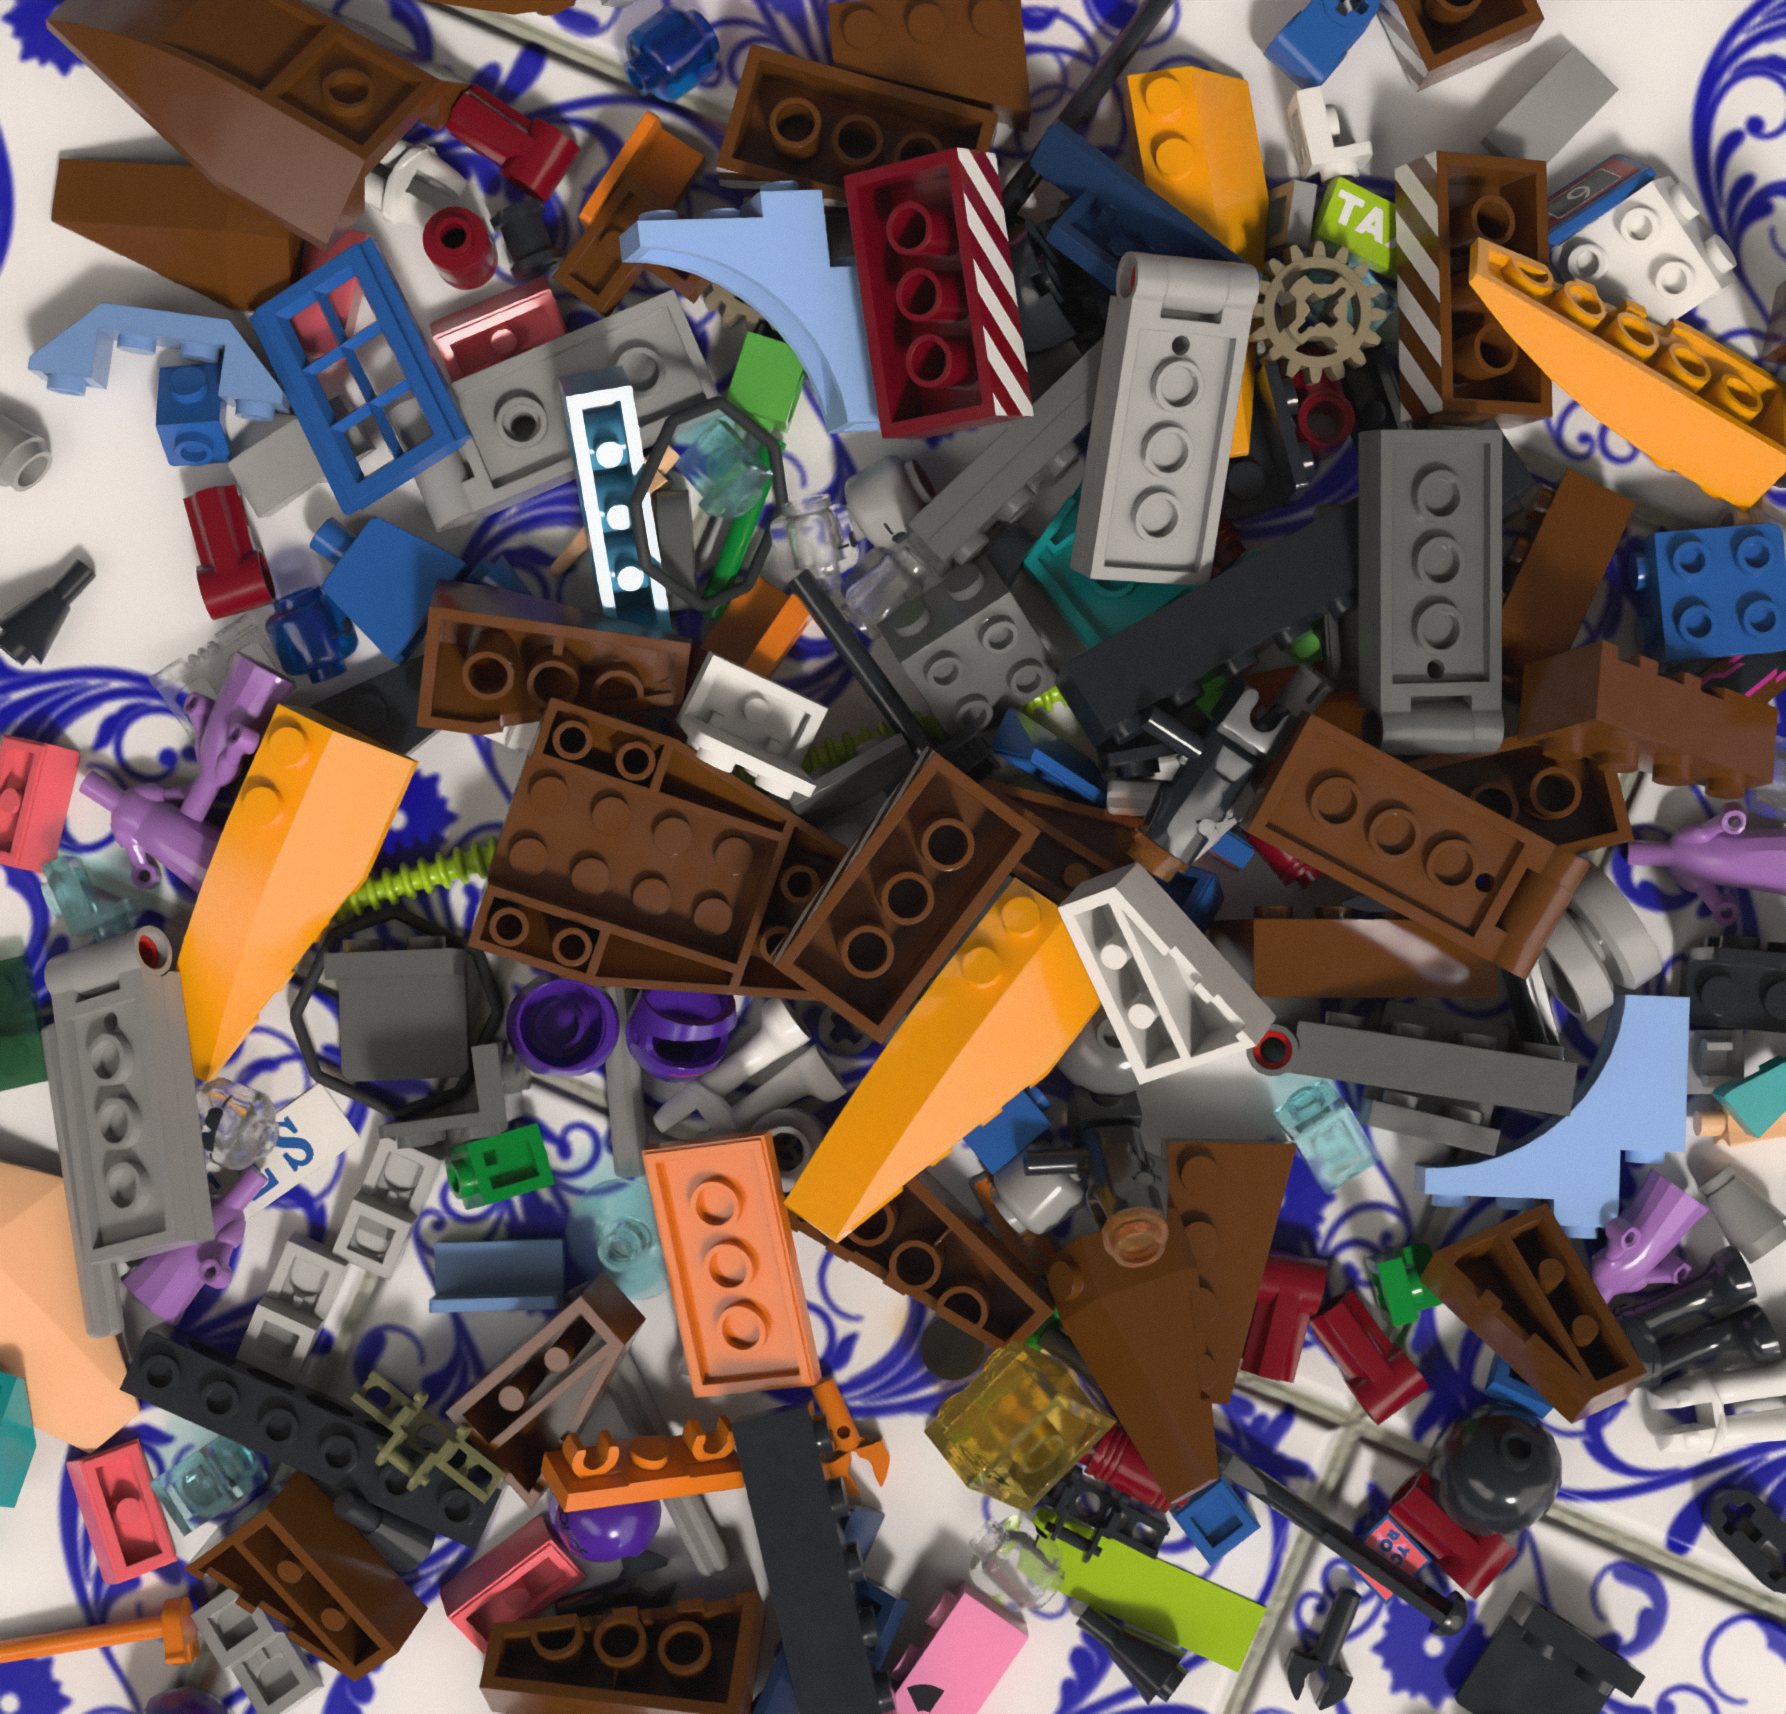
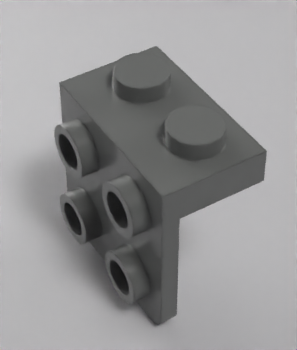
M985 554L969 564L956 568L945 580L914 600L902 603L891 615L876 624L900 665L950 739L972 723L975 724L980 733L988 730L1003 720L1009 708L1018 710L1054 687V681L1060 671Z
M446 936L409 937L407 938V950L382 951V939L343 940V953L324 954L325 980H338L341 1070L347 1080L358 1082L456 1078L468 1073L471 1063L466 949L446 948Z
M508 1040L472 1046L471 1051L479 1108L398 1119L378 1125L379 1139L396 1137L397 1149L432 1145L436 1144V1141L446 1140L445 1130L460 1128L462 1140L501 1135L502 1132L510 1131L509 1121L525 1115L522 1090L531 1088L530 1069L523 1065L517 1053L511 1050Z

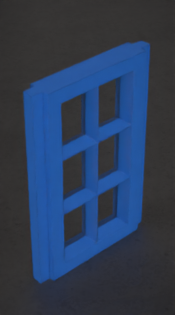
M370 237L361 244L355 243L258 307L256 313L249 317L343 514L351 515L359 509H365L466 445V441L474 437L376 239ZM355 276L376 321L348 338L327 294ZM317 301L338 345L310 363L289 319ZM380 333H383L404 378L376 395L354 350ZM344 357L366 403L337 420L316 375ZM411 390L432 435L403 452L382 407ZM372 414L393 459L365 477L343 432Z

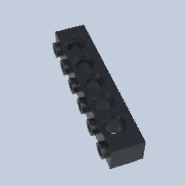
M166 1322L146 1330L119 1390L345 1492H351L367 1502L476 1550L485 1538L509 1485L504 1479L485 1504L436 1466L428 1473L427 1476L431 1480L425 1487L419 1484L413 1491L407 1489L410 1478L389 1461L381 1466L375 1464L376 1457L380 1453L376 1449L377 1445L381 1441L386 1444L394 1433L370 1414L297 1381L295 1384H291L236 1359L237 1354ZM417 1436L418 1445L425 1450H431L438 1446ZM404 1441L397 1449L418 1467L425 1459L424 1456ZM455 1453L448 1464L454 1469H458L464 1465L467 1458ZM479 1464L470 1469L468 1480L478 1488L483 1489L490 1484L492 1474Z

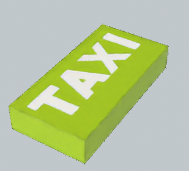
M1341 176L1331 179L1314 220L1310 239L1315 242L1323 241L1324 246L1333 251L1344 246L1349 249V259L1359 264L1367 262L1370 266L1369 269L1397 282L1396 204Z

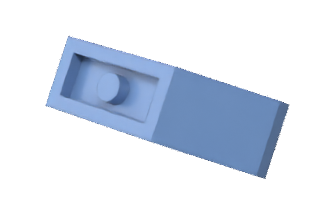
M102 302L29 357L28 370L42 380L47 381V390L71 396H85L86 387L107 390L114 340H117L118 349L141 355H155L156 346L180 349L179 356L181 358L199 363H218L219 355H224L218 396L231 407H236L235 416L252 421L273 422L274 413L294 414L280 382L243 333L227 319Z

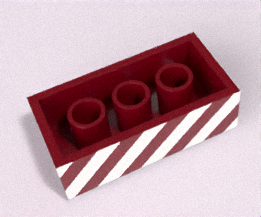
M956 147L843 176L882 439H923L1034 416L996 154Z

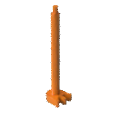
M182 1596L166 1599L163 1603L162 1615L0 1640V1663L163 1638L166 1665L173 1664L176 1666L194 1663V1658L201 1656L197 1626L190 1616L194 1613V1608L189 1597Z

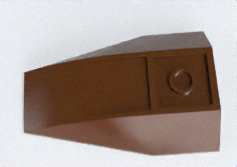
M65 0L46 18L47 29L218 190L325 252H328L365 212V177L417 121L439 132L449 121L452 109L459 98L474 85L374 27L307 0Z
M551 696L527 752L485 877L467 946L592 986L821 1001L774 967L770 955L850 849L732 773L720 770L695 756L697 751L679 739Z

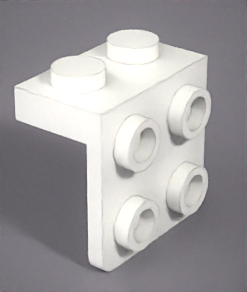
M1671 176L1651 181L1609 212L1599 217L1598 220L1589 224L1556 247L1551 256L1554 267L1565 283L1576 277L1595 285L1600 299L1615 307H1618L1624 299L1645 306L1648 315L1645 319L1663 327L1667 326L1672 319L1677 320L1702 302L1719 295L1739 281L1732 271V268L1737 265L1732 251L1717 234L1712 237L1709 236L1697 215L1702 213V208L1695 194L1683 181L1676 184Z
M709 650L675 720L688 736L686 744L697 750L696 757L720 770L731 773L735 764L744 767V771L756 777L754 782L756 785L781 798L790 800L794 791L808 797L812 796L817 785L800 768V765L828 708L820 702Z

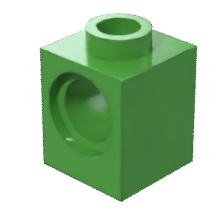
M748 331L726 399L770 434L772 430L788 434L807 374L787 343ZM737 423L734 424L735 427L745 431Z

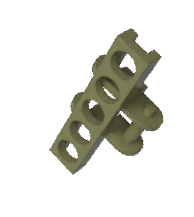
M372 1370L366 1383L350 1399L394 1433L386 1444L381 1441L377 1445L376 1449L380 1453L376 1457L375 1464L381 1466L389 1461L410 1478L407 1484V1489L413 1491L419 1484L425 1487L431 1480L427 1476L428 1473L436 1466L485 1504L507 1474L465 1442L472 1427L463 1422L456 1430L457 1435L422 1409L429 1397L427 1392L423 1389L418 1390L413 1397V1402ZM377 1386L391 1395L389 1405L382 1410H378L367 1401L369 1391ZM404 1406L403 1409L392 1421V1415L394 1411L398 1407ZM416 1416V1421H415L414 1425H413L412 1427H410L409 1429H406L407 1426L411 1423V1421H412V1420L414 1419V1417ZM427 1425H434L441 1432L439 1445L431 1450L421 1448L417 1442L419 1431ZM403 1441L425 1457L419 1467L397 1450ZM460 1449L467 1454V1459L462 1467L454 1469L448 1462ZM479 1464L492 1474L490 1484L483 1489L478 1488L468 1480L470 1469Z

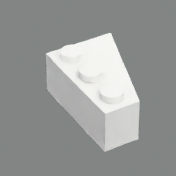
M1139 862L1081 882L1057 907L1139 1084L1255 1047L1277 1018Z

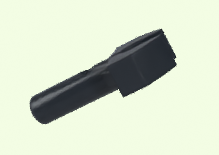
M645 1550L638 1557L629 1556L621 1558L623 1570L617 1579L556 1600V1615L576 1613L578 1617H586L622 1604L638 1606L639 1610L666 1607L675 1591L677 1582L662 1586L656 1591H647L641 1587L633 1588L632 1585L636 1584L639 1575L643 1572L667 1566L669 1559L650 1550Z
M1340 1587L1338 1589L1316 1646L1302 1653L1291 1648L1284 1664V1670L1288 1686L1296 1701L1299 1700L1307 1675L1317 1671L1321 1665L1326 1675V1681L1315 1702L1318 1709L1324 1710L1347 1696L1354 1678L1350 1672L1342 1669L1339 1655L1362 1600V1596L1356 1590L1350 1587Z

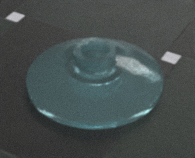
M613 1179L596 1184L583 1193L569 1213L566 1223V1244L572 1262L587 1282L591 1281L604 1271L630 1301L654 1298L671 1288L649 1185L635 1180ZM612 1242L623 1244L628 1250L629 1256L619 1253L612 1245Z

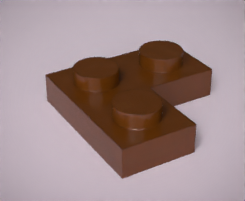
M628 173L552 276L553 279L605 318L611 315L644 268L648 269L693 304L711 282L698 275L672 267L649 263L622 262L619 236L636 221H639L640 214L656 210H674L678 212V219H689Z

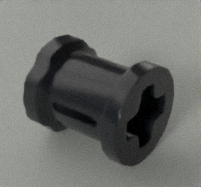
M536 198L515 203L500 210L490 219L493 230L502 233L514 262L510 269L514 281H527L548 274L559 268L565 259L563 250L554 247L542 215L546 212L542 199Z

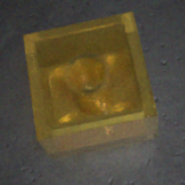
M1013 1339L1007 1346L999 1348L988 1357L984 1363L983 1371L962 1392L951 1396L943 1403L939 1409L938 1417L924 1430V1433L968 1488L1028 1513L1117 1421L1074 1370L1044 1353Z

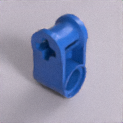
M1312 0L1303 11L1300 10L1286 24L1267 47L1263 55L1299 88L1307 89L1321 86L1344 60L1348 50L1365 33L1379 9L1380 0H1356L1359 3L1356 11L1351 10L1345 16L1340 14L1336 8L1339 2L1343 3L1347 0Z

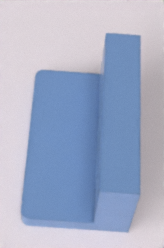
M565 1237L438 1241L434 1243L436 1295L429 1299V1313L559 1309L565 1303Z

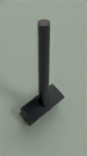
M806 569L788 583L895 733H902L915 760L919 758L928 746L976 783H980V779L984 780V778H987V774L991 775L994 773V769L998 770L1001 768L989 750L991 746L974 723L938 748L811 571ZM910 769L882 788L888 798Z

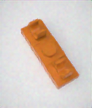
M726 1415L719 1416L715 1431L704 1432L696 1419H689L683 1428L682 1435L669 1437L665 1435L640 1436L633 1439L614 1441L608 1430H600L597 1445L584 1447L577 1434H569L563 1443L562 1450L544 1452L541 1472L564 1512L744 1488L745 1484L739 1457L734 1449L736 1445L731 1428L732 1423Z

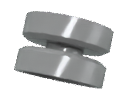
M1580 855L1578 857L1591 863L1540 954L1539 961L1545 985L1551 993L1579 1021L1588 1022L1613 1005V984L1611 980L1627 989H1636L1662 971V961L1649 933L1629 902L1613 882L1592 861Z

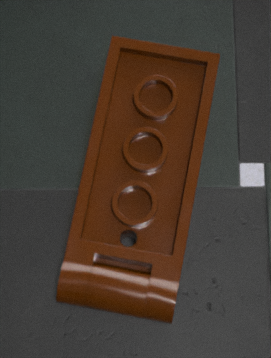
M1302 709L1297 717V728L1273 761L1239 827L1516 976L1527 980L1591 863ZM1485 873V882L1481 886L1476 887V878L1480 874Z

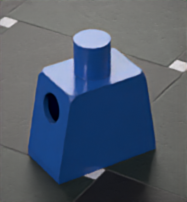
M376 516L369 520L359 535H356L335 518L330 517L315 533L309 546L335 566L324 580L321 589L385 656L398 665H402L408 660L426 636L429 606L437 579L464 582L473 571L460 558Z

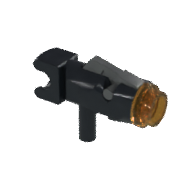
M1242 677L1236 678L1231 682L1210 713L1214 719L1202 736L1154 704L1145 711L1139 722V727L1177 751L1179 754L1176 759L1181 764L1170 781H1163L1158 786L1140 826H1137L1131 834L1135 841L1127 851V854L1137 863L1166 882H1170L1177 871L1185 873L1194 861L1199 859L1220 840L1222 835L1243 818L1254 798L1250 780L1267 756L1275 759L1297 728V716L1282 704L1273 705L1261 719L1250 721V713L1258 702L1259 694Z
M1076 1086L1070 1094L1067 1111V1129L1072 1148L1024 1150L1023 1168L1025 1176L1077 1174L1079 1179H1086L1089 1186L1086 1191V1202L1101 1232V1238L1107 1253L1124 1267L1140 1268L1148 1266L1163 1255L1165 1243L1168 1239L1169 1231L1166 1218L1169 1163L1166 1159L1145 1150L1140 1132L1143 1114L1136 1091L1119 1095L1120 1102L1118 1104L1106 1107L1096 1104L1091 1099L1087 1088Z

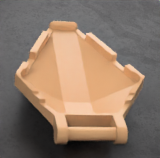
M0 1159V1370L24 1378L34 1427L92 1454L143 1411L137 1397L119 1390L129 1369L126 1361L130 1357L122 1333L104 1338H90L86 1332L63 1175Z

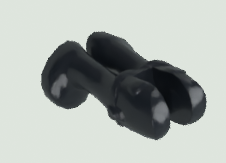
M1733 1244L1714 1253L1705 1271L1685 1285L1656 1299L1633 1307L1622 1304L1614 1308L1612 1314L1629 1342L1632 1341L1639 1359L1648 1372L1636 1388L1640 1387L1651 1390L1661 1384L1663 1377L1718 1353L1740 1351L1759 1364L1769 1363L1781 1358L1780 1345L1767 1316L1761 1307L1751 1300L1757 1297V1291L1750 1271L1742 1255ZM1743 1303L1709 1322L1658 1343L1653 1335V1332L1711 1308Z

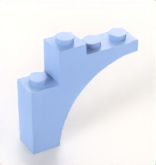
M795 181L770 182L760 186V192L743 204L740 210L734 208L709 210L701 214V219H678V212L674 210L649 211L640 214L639 221H636L619 236L622 262L667 266L698 275L738 296L760 313L782 336L805 370L821 408L826 434L881 431L855 256L842 257L832 261L829 259L822 190H799V184Z
M1613 994V1005L1610 1007L1605 1032L1597 1053L1586 1074L1574 1089L1570 1116L1552 1114L1532 1131L1514 1142L1496 1149L1495 1156L1483 1154L1466 1160L1441 1164H1415L1414 1190L1424 1194H1432V1205L1441 1207L1466 1208L1471 1206V1196L1496 1197V1208L1531 1210L1535 1208V1198L1541 1199V1205L1547 1203L1566 1237L1598 1238V1227H1607L1612 1219L1618 1217L1620 1150H1625V1162L1664 1164L1665 1152L1685 1153L1690 997Z

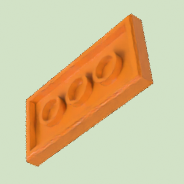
M771 1129L649 1144L641 1152L694 1398L816 1385L822 1378L788 1211L784 1204L785 1197Z

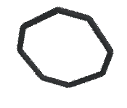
M714 396L674 412L665 420L633 490L629 503L638 564L642 571L695 610L704 612L748 593L755 586L787 514L789 505L779 442L725 397ZM719 409L768 448L776 507L743 581L702 599L651 562L642 503L677 425Z
M389 907L335 926L327 933L290 1009V1022L308 1073L316 1083L393 1119H405L460 1099L467 1092L475 1076L472 1053L470 1055L471 1065L468 1073L459 1078L454 1088L401 1107L395 1106L321 1071L302 1014L323 973L324 954L333 952L339 938L396 919L430 936H446L447 944L458 949H466V952L472 955L492 1010L475 1046L491 1042L503 1017L504 1006L484 951L467 946L468 939L405 909Z

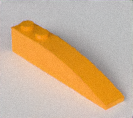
M1193 66L1127 75L1123 109L1135 177L1232 252L1239 255L1248 264H1252L1261 273V280H1263V269L1261 266L1264 264L1269 197L1248 81ZM1251 320L1250 333L1258 329L1257 320ZM1258 342L1248 343L1230 458L1247 456L1249 453Z
M1480 237L1470 246L1469 284L1505 331L1553 382L1593 417L1647 454L1655 465L1667 471L1675 470L1697 483L1711 498L1720 501L1726 500L1743 511H1747L1786 472V383L1690 325L1672 319L1667 326L1663 327L1645 319L1648 316L1645 306L1624 299L1618 307H1615L1600 299L1595 285L1576 277L1564 285L1553 281L1552 274L1545 264Z
M285 704L277 705L222 831L202 883L174 971L180 972L193 1075L206 1083L214 1080L260 1020L258 1014L275 992L282 991L296 971L293 968L313 942H319L333 924L331 918L349 895H355L367 880L419 761L311 708Z
M1016 877L1013 879L936 977L861 1081L785 1199L784 1204L787 1208L835 1243H838L901 1193L903 1185L928 1165L931 1167L936 1165L952 1152L951 1147L978 1125L985 1126L1003 1111L1002 1106L1027 1086L1032 1088L1050 1073L1102 1005L1057 909L1058 905Z

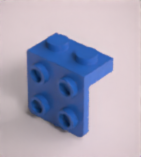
M1764 523L1657 532L1635 543L1636 552L1630 554L1628 561L1630 585L1634 591L1640 590L1642 615L1637 616L1635 619V643L1640 654L1646 653V657L1658 661V667H1670L1687 660L1777 653L1786 650V559L1783 532L1778 525Z

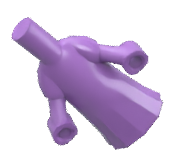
M235 651L230 669L216 701L195 691L186 697L183 710L189 716L198 737L195 741V755L199 765V774L179 810L180 812L194 820L203 822L220 788L240 777L243 762L260 746L277 705L284 704L297 685L293 680L263 662L242 652Z
M91 771L81 783L79 792L111 812L110 826L112 833L120 847L125 848L133 869L131 872L133 884L142 889H154L162 877L160 869L155 865L149 864L145 853L147 852L199 895L223 828L206 820L199 822L179 811L181 807L176 804L184 802L195 780L187 785L164 788L160 784L146 783L135 785L133 788L125 791L97 772ZM146 871H149L150 879L145 882L143 875Z
M1728 802L1722 806L1720 813L1703 823L1698 821L1686 823L1675 830L1668 841L1634 840L1627 842L1626 862L1627 865L1666 867L1671 877L1682 888L1691 893L1696 892L1712 911L1713 917L1718 924L1729 926L1737 920V902L1731 894H1721L1715 884L1786 896V826L1745 828L1746 813L1744 807L1738 802ZM1731 816H1738L1736 820H1729ZM1723 908H1730L1728 911H1721Z
M248 1164L224 1194L209 1193L215 1240L144 1257L137 1265L121 1276V1282L150 1311L170 1324L178 1325L186 1308L205 1283L216 1289L226 1288L230 1284L233 1276L232 1270L228 1266L233 1249L237 1248L243 1241L246 1221L243 1210L266 1184L268 1178L257 1168Z
M1652 1168L1619 1217L1612 1219L1606 1227V1236L1608 1237L1606 1247L1592 1256L1590 1276L1606 1304L1609 1303L1614 1295L1638 1292L1646 1288L1647 1284L1674 1283L1677 1286L1686 1284L1692 1277V1267L1677 1255L1669 1252L1709 1209Z

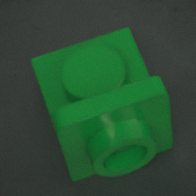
M538 1123L449 1149L451 1162H448L446 1166L448 1183L453 1195L457 1199H462L466 1210L486 1206L555 1185Z
M1419 1242L1365 1257L1381 1317L1393 1327L1419 1321L1417 1311L1443 1304L1419 1279L1432 1258L1431 1248L1427 1243Z

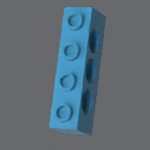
M623 366L560 376L558 381L599 614L672 633L665 587L646 575L640 568L634 540L629 503L645 463L632 385ZM648 489L642 507L651 562L662 569Z

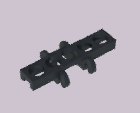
M1021 1450L1006 1479V1484L1053 1507L1054 1512L1058 1513L1054 1523L1047 1521L1044 1526V1530L1049 1532L1046 1539L1047 1544L1052 1545L1056 1539H1059L1083 1551L1082 1562L1087 1564L1092 1555L1100 1556L1102 1548L1097 1545L1103 1536L1109 1540L1113 1538L1154 1560L1159 1553L1158 1550L1171 1529L1168 1524L1129 1505L1128 1502L1131 1496L1120 1492L1118 1497L1115 1498L1080 1480L1079 1478L1083 1471L1082 1467L1075 1464L1070 1472L1067 1473ZM1027 1464L1043 1472V1478L1039 1484L1031 1486L1019 1479V1470L1023 1465ZM1054 1478L1064 1483L1057 1498L1047 1493V1486ZM1092 1492L1098 1496L1100 1506L1096 1513L1086 1516L1077 1511L1075 1503L1080 1494ZM1112 1507V1509H1111V1511H1110V1513H1109V1515H1108V1517H1107V1519H1106V1521H1105V1523H1104L1105 1513L1107 1512L1108 1509H1110V1508ZM1068 1515L1094 1527L1089 1539L1063 1526ZM1122 1515H1127L1129 1519L1126 1526L1117 1530L1116 1527ZM1141 1522L1157 1531L1153 1542L1144 1544L1133 1538V1528L1137 1523Z

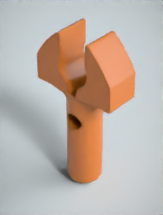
M832 1376L822 1377L816 1385L811 1386V1390L821 1412H826L828 1415L833 1438L837 1446L833 1459L827 1461L831 1479L842 1476L847 1494L860 1497L858 1485L849 1472V1465L852 1461L851 1452L855 1451L860 1458H864L872 1464L874 1475L880 1487L883 1486L888 1473L890 1453L882 1436L875 1440H870L859 1434L835 1379Z

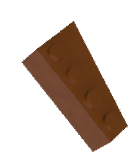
M1604 640L1524 665L1517 741L1543 747V755L1546 757L1560 760H1577L1586 757L1598 760V768L1603 771L1633 773L1639 770L1651 773L1652 782L1660 785L1687 786L1692 783L1705 786V794L1707 796L1719 799L1743 798L1747 789L1773 784L1778 708L1725 687L1701 690L1702 678L1686 672L1657 674L1658 661L1643 655L1631 656V661L1618 660L1619 646Z
M1253 906V919L1212 921L1209 926V941L1260 998H1497L1496 964L1393 909L1387 912H1375V919H1353V909L1349 907H1314V919H1293V906Z
M1161 1138V1158L1166 1159L1169 1163L1167 1208H1178L1198 1267L1200 1291L1190 1292L1194 1331H1204L1206 1353H1197L1200 1391H1204L1211 1398L1212 1404L1230 1403L1297 1143L1289 1140Z
M926 1168L903 1185L901 1193L838 1243H835L787 1208L790 1226L793 1231H800L826 1246L825 1250L847 1263L851 1261L883 1280V1284L903 1296L907 1294L936 1311L935 1314L1008 1358L1054 1313L1056 1305L1050 1289Z
M759 1590L735 1593L736 1598L706 1602L703 1597L678 1600L677 1605L642 1610H639L638 1606L613 1608L612 1613L578 1617L575 1613L494 1623L491 1627L479 1688L492 1712L508 1714H750L766 1619Z

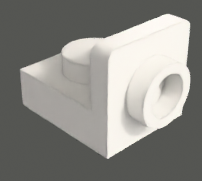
M1321 86L1297 90L1287 107L1302 181L1321 178L1322 185H1328L1331 179L1338 176L1348 181L1357 178L1359 170L1366 166L1373 155L1371 141L1334 148L1333 143L1339 142L1340 139L1339 120L1334 105H1325Z

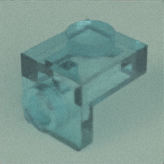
M715 419L674 464L703 497L698 504L707 515L729 520L750 511L762 496L761 488L774 475L726 421Z
M64 855L41 865L47 882L41 884L46 904L57 919L64 918L72 937H90L93 935L95 942L128 932L132 929L129 919L144 912L140 900L124 899L106 908H102L80 857Z

